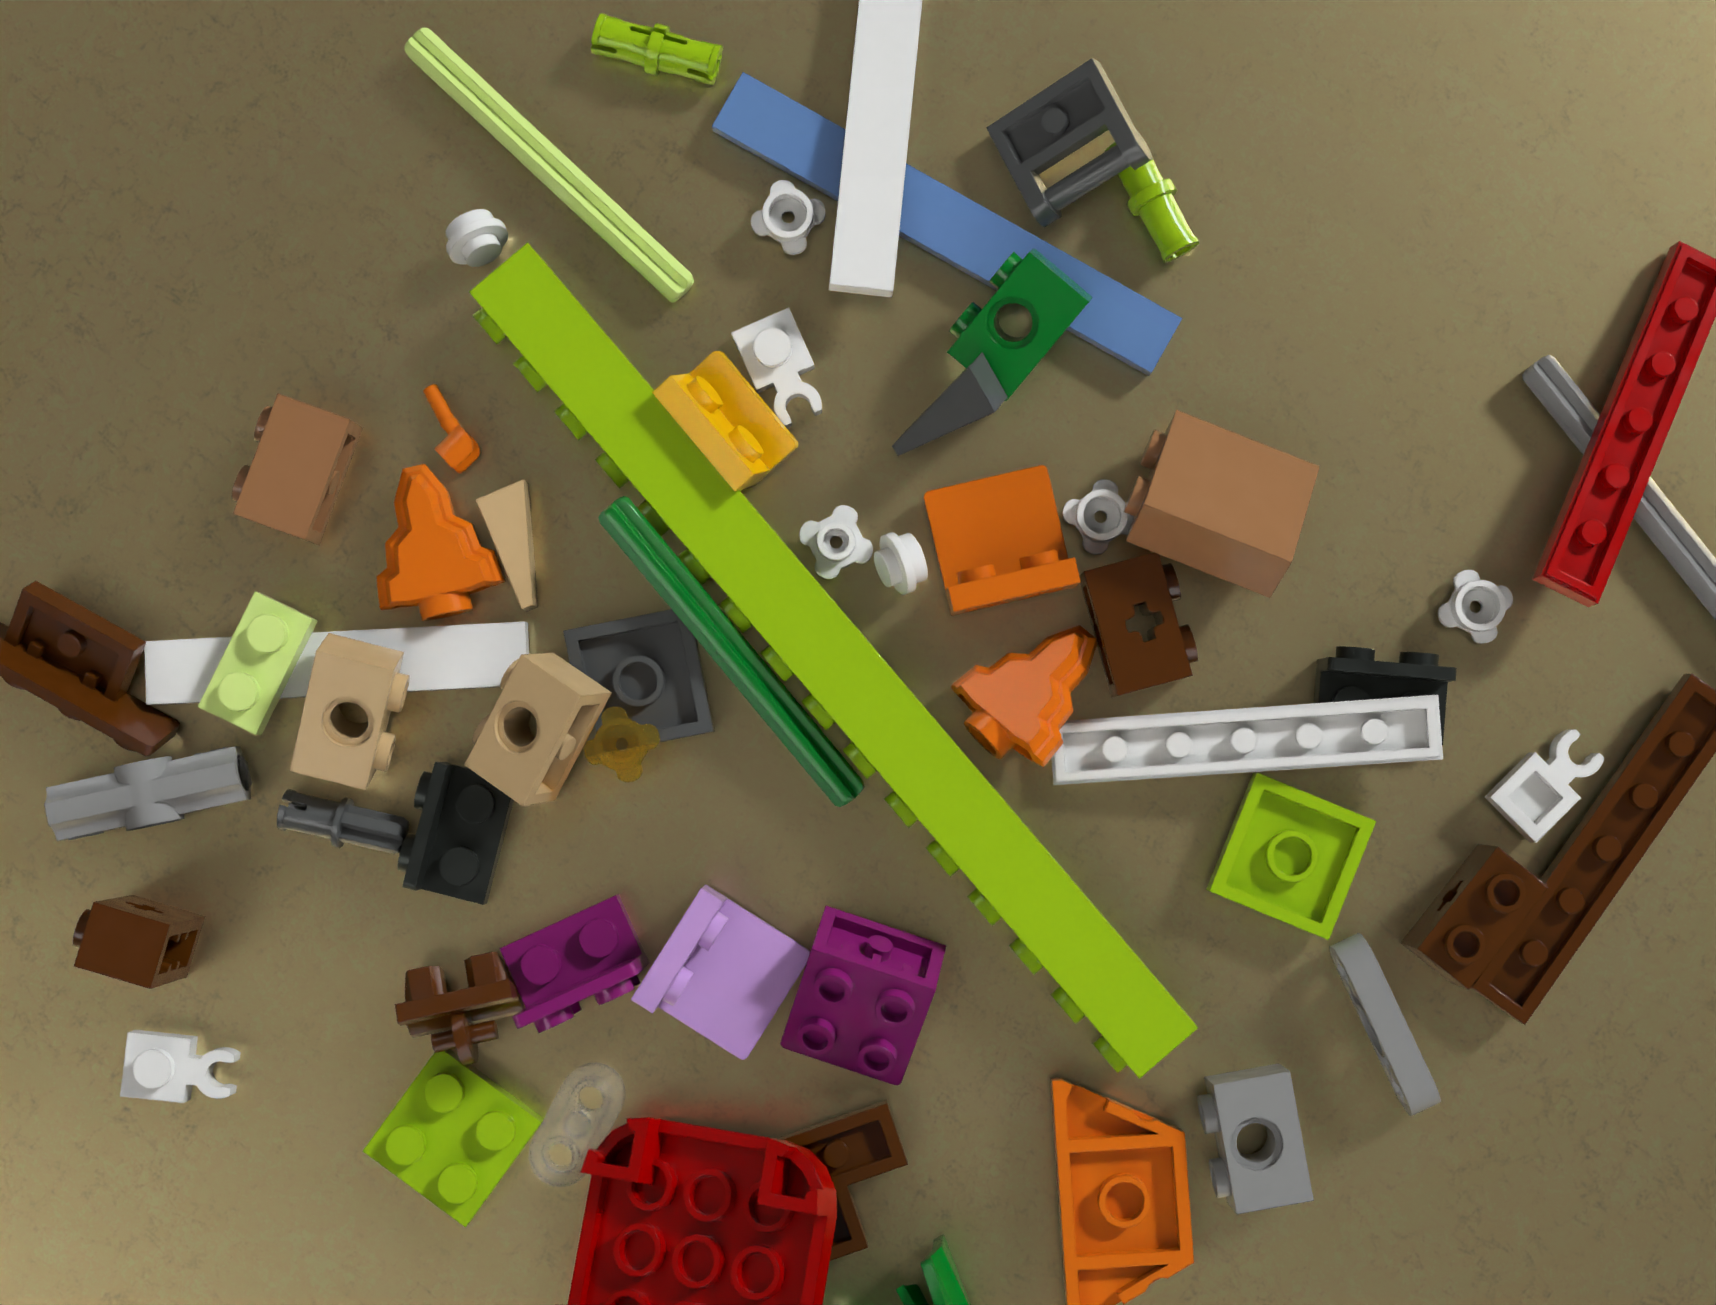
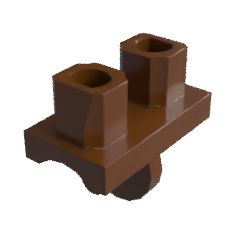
M497 952L474 955L464 960L468 988L447 992L445 973L440 966H425L408 970L405 975V1002L395 1004L397 1023L400 1026L406 1025L413 1038L431 1034V1043L435 1053L456 1048L462 1065L477 1063L478 1043L499 1038L495 1020L513 1016L524 1009V1003L519 991L511 982L504 962Z

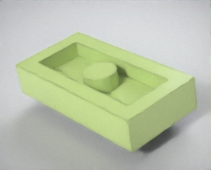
M255 591L198 707L252 734L262 735L318 620Z

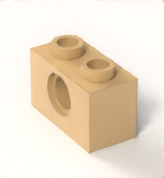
M328 633L315 653L291 762V772L363 790L367 789L376 770L387 772L396 741L395 734L386 732L390 712H401L410 681L409 675L400 673L404 652ZM344 702L358 704L367 713L368 721L365 723H354L347 720L342 715L339 704Z
M553 652L521 654L520 658L514 661L504 673L500 684L502 692L492 712L475 729L472 737L474 747L464 765L521 806H529L555 801L612 692ZM531 714L535 716L537 721L535 737L532 735L529 727Z

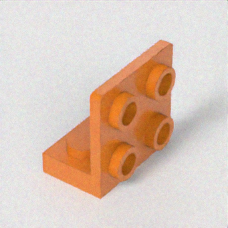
M1038 465L930 490L924 494V503L951 616L1072 589L1081 583L1075 557L1068 558L1046 466Z

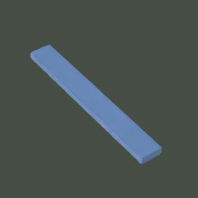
M742 72L712 125L713 132L838 201L845 129ZM906 163L899 230L900 237L996 291L998 289L989 281L1008 257L1015 252L1024 259L1035 248L1093 297L1066 330L1150 376L1180 324L1181 317Z

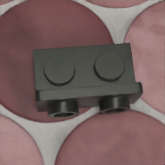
M1337 646L1336 657L1317 659L1314 703L1438 695L1443 745L1448 682L1456 681L1457 668L1438 666V654L1400 652L1399 663L1374 661L1375 649Z
M435 762L432 773L424 771L417 786L414 808L422 810L416 835L410 833L406 835L399 854L398 870L406 872L403 888L415 891L423 889L482 905L487 904L514 800L468 767L448 762Z

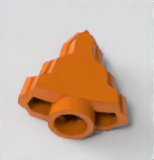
M426 464L403 468L394 500L398 528L385 543L387 568L376 576L379 607L381 610H391L399 607L419 606L422 621L443 619L473 610L470 594L506 582L495 550L482 547L474 524L455 516L449 491Z
M1081 625L1048 636L1029 654L1007 653L989 668L975 665L951 685L952 690L973 712L964 721V726L986 751L998 759H1002L1013 748L1020 755L1044 767L1063 744L1059 730L1074 712L1071 692L1088 674L1097 647L1096 638Z

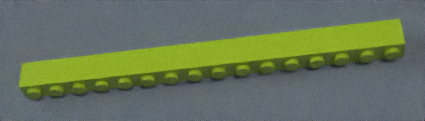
M527 242L470 290L469 293L481 306L472 315L496 344H499L507 337L518 349L522 356L513 364L537 392L548 385L563 404L554 412L573 435L580 440L589 433L604 452L595 460L619 489L630 481L645 498L637 508L660 536L671 529L685 545L686 549L677 557L699 583L703 585L712 577L728 597L718 605L742 633L746 632L751 626H754L769 645L760 654L780 678L785 682L795 674L810 692L801 701L825 730L834 723L841 728L852 741L843 749V752L866 779L877 771L893 789L884 800L908 828L918 820L935 839L926 849L950 877L959 869L962 870L976 887L967 897L987 921L993 926L1002 918L1014 931L1018 938L1009 945L1010 948L1033 975L1044 967L1060 985L1050 995L1073 1022L1077 1024L1085 1016L1102 1035L1092 1044L1113 1069L1119 1073L1128 1065L1140 1079L1198 1029L1197 1025L740 490L734 491L655 397L652 393L654 391L653 388Z

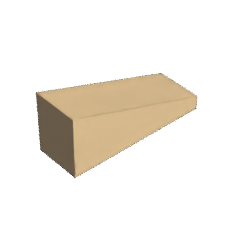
M523 479L476 499L521 609L528 612L538 607L530 491L529 483Z

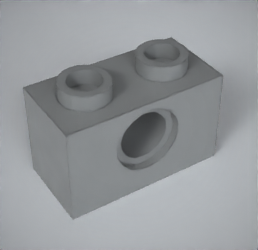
M1278 1063L1205 1076L1207 1094L1198 1095L1197 1101L1204 1133H1214L1219 1158L1209 1159L1210 1175L1216 1197H1226L1228 1205L1236 1214L1314 1201L1290 1071ZM1249 1124H1263L1267 1131V1139L1262 1149L1253 1154L1240 1153L1237 1149L1239 1132Z

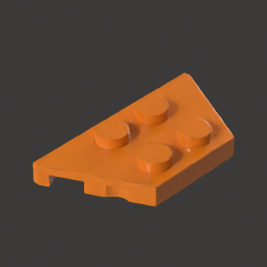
M1050 1078L1065 1305H1116L1121 1301L1124 1305L1146 1292L1147 1287L1160 1278L1168 1279L1194 1263L1185 1132L1181 1128L1063 1078Z

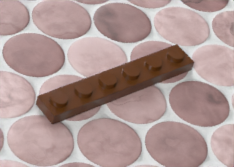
M1693 673L1683 674L1540 878L1549 887L1548 890L1472 985V990L1517 1022L1525 1025L1716 753V690Z

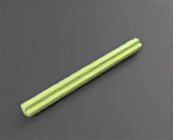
M422 27L409 38L404 46L408 57L670 302H676L689 291L694 283L692 274L429 28Z

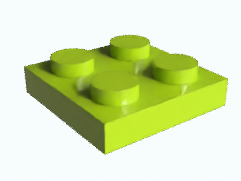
M1253 772L1206 890L1329 940L1376 821L1258 772Z
M452 1050L434 1052L363 1149V1152L466 1227L545 1119L471 1064L462 1065L458 1054Z

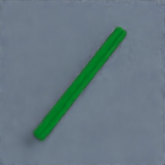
M623 496L604 509L598 517L599 523L835 806L841 807L854 800L864 789V781L628 497Z

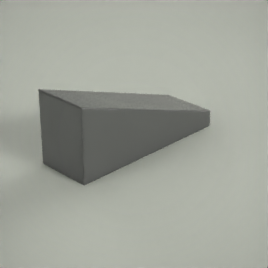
M983 353L948 386L892 445L897 456L996 412L1008 396Z

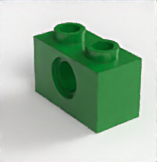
M1035 248L1024 259L1013 252L989 281L998 290L988 303L981 309L972 302L949 330L957 340L947 353L965 368L983 353L1008 396L1005 401L1009 399L1093 298ZM1017 303L1028 309L1032 316V329L1029 334L1023 337H1012L1002 330L999 324V312L1004 305Z

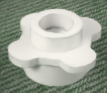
M779 180L770 187V195L763 205V210L753 213L751 226L758 236L768 235L781 243L782 249L786 254L797 255L806 249V237L814 225L821 224L824 221L826 211L824 204L819 199H809L802 191L795 189L792 182ZM784 213H793L794 220L791 223L784 222L782 219Z
M1108 479L1098 480L1093 485L1092 492L1080 500H1069L1063 508L1065 522L1075 525L1083 537V548L1088 553L1094 555L1104 553L1108 548L1109 542L1120 534L1128 535L1134 516L1123 512L1126 504L1118 495V486ZM1103 511L1106 514V521L1098 523L1094 518L1095 513Z
M837 506L832 516L819 522L807 521L800 529V541L811 548L816 559L815 571L824 579H834L839 575L840 569L846 568L854 562L864 564L872 557L873 545L870 540L862 537L856 525L858 514L850 506ZM834 536L840 537L843 541L842 546L833 548L830 545L831 538Z
M1474 570L1461 571L1453 579L1455 589L1449 601L1442 604L1438 609L1439 621L1446 628L1457 626L1467 631L1476 643H1489L1496 638L1498 634L1496 626L1502 621L1506 610L1513 604L1512 593L1506 586H1497L1490 581L1480 580L1479 574ZM1472 601L1480 603L1481 609L1479 612L1474 613L1471 611L1470 604Z

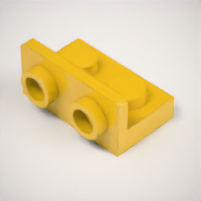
M722 351L712 352L688 374L670 375L652 392L734 491L755 486L798 447V441Z

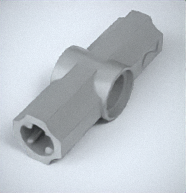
M223 747L172 760V756H165L114 767V773L46 787L47 796L44 806L48 825L52 828L57 841L74 840L102 834L104 831L126 827V831L175 822L185 819L184 814L250 800L252 781L248 762L243 756L241 747Z

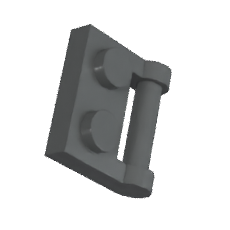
M1093 58L986 127L1027 206L1038 223L1043 227L1061 218V210L1126 168L1131 166L1134 170H1137L1153 159L1148 145L1133 125L1101 63ZM1110 131L1117 145L1048 189L1045 187L1039 174L1104 132Z

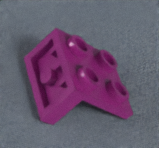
M619 894L499 948L525 1005L524 1009L512 1017L517 1029L534 1022L538 1033L573 1018L575 1013L582 1010L579 1001L591 995H594L598 1005H602L634 990V986L641 983L637 974L649 964Z
M825 906L780 1045L784 1049L892 1085H900L936 991L946 945Z

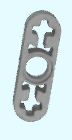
M1357 933L1329 946L1335 967L1388 1080L1409 1116H1413L1441 1103V1098L1431 1073L1366 939L1361 933Z

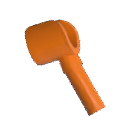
M432 384L426 387L423 393L435 413L440 426L448 433L434 449L450 467L461 474L477 460L480 455V446L460 426L457 418H454L437 384Z

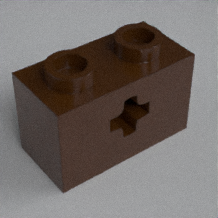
M1153 552L1090 569L1079 575L1081 589L1094 636L1097 640V647L1111 698L1193 676L1190 663L1198 661V653L1189 625L1179 626L1173 602L1181 600V592L1176 572L1171 563L1162 565L1160 555ZM1135 606H1139L1143 616L1153 615L1156 621V626L1147 631L1148 641L1143 642L1139 632H1128L1125 621L1135 616Z
M1478 844L1401 941V944L1448 982L1469 990L1549 887L1498 846Z
M135 895L93 902L91 910L86 909L80 916L74 931L73 946L79 948L74 967L149 989L186 978L205 916Z

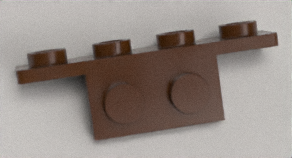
M34 581L22 589L9 627L0 622V676L6 683L34 694L57 707L66 717L86 723L113 738L120 747L138 752L143 756H151L173 738L180 725L176 719L150 705H146L145 702L127 693L146 641L38 581Z

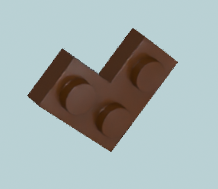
M887 1100L776 1138L810 1149L829 1171L837 1197V1219L830 1261L868 1248V1241L849 1185L908 1165Z

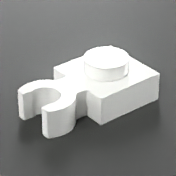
M789 307L731 332L756 392L760 393L775 387L777 392L774 399L775 415L786 428L792 427L786 407L793 398L801 397L806 399L810 403L811 410L815 416L822 414V402L819 393L810 384L802 382L799 376L815 369V366Z
M1576 729L1562 731L1552 740L1549 748V759L1546 762L1536 752H1529L1485 796L1496 810L1528 842L1537 843L1581 799L1568 784L1575 777L1582 778L1594 774L1603 764L1604 757L1600 753L1589 754L1578 765L1570 760L1568 755L1569 747L1581 735Z
M132 1030L127 1032L120 1097L185 1103L191 1100L192 1085L197 1086L204 1095L210 1098L222 1099L236 1093L237 1085L218 1082L214 1077L213 1068L217 1062L234 1063L240 1060L241 1052L230 1047H220L204 1055H196L198 1036Z

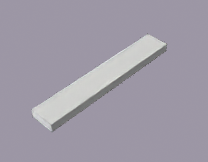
M859 0L829 291L891 298L893 295L923 0Z
M528 622L312 632L280 699L306 697L316 650L328 633L404 652L400 673L410 676L407 692L500 687L502 677L508 667L519 659L521 654H529ZM232 637L146 641L144 647L146 705L200 703Z
M1438 695L1067 720L1059 730L1063 744L1052 757L1053 785L1443 760Z

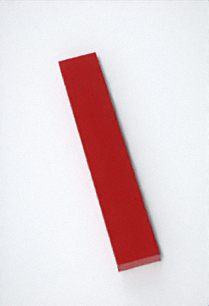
M1681 241L1669 248L1532 577V580L1588 608L1598 604L1715 320V258Z

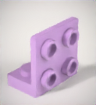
M705 884L699 890L631 1000L652 1014L659 1007L737 1058L744 1060L748 1058L804 969L810 955V950Z

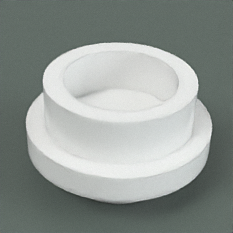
M485 209L468 211L455 218L446 229V236L448 238L446 250L454 263L468 264L471 267L484 266L494 261L501 254L502 247L508 240V231L504 223L494 218L490 211Z
M890 532L882 535L879 542L880 550L874 552V563L881 581L886 587L894 586L902 595L914 592L916 584L925 581L928 577L926 560L918 541L911 533L898 536L896 533Z

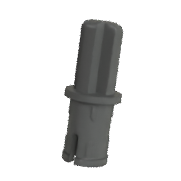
M291 789L286 790L282 797L283 802L289 803L288 807L279 805L277 814L278 829L330 839L331 845L336 848H341L344 843L391 854H398L409 832V821L404 817L354 806L353 799L344 797L341 802L297 793Z

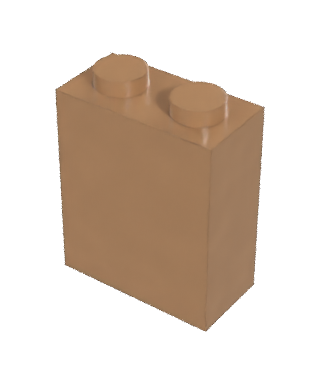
M1176 410L1165 433L1153 430L1143 453L1140 465L1149 468L1150 471L1147 479L1140 476L1136 478L1123 512L1134 516L1126 541L1270 598L1292 563L1320 466Z

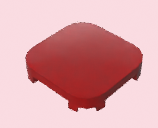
M651 1117L626 1118L627 1123L612 1130L597 1149L589 1148L580 1173L591 1174L568 1305H823L837 1219L836 1189L827 1167L810 1149L787 1140Z

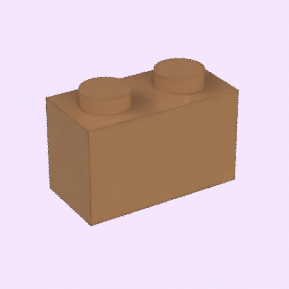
M278 393L273 407L267 405L258 418L254 440L259 442L251 466L244 465L236 477L232 490V500L237 502L233 514L320 545L363 428L348 418Z

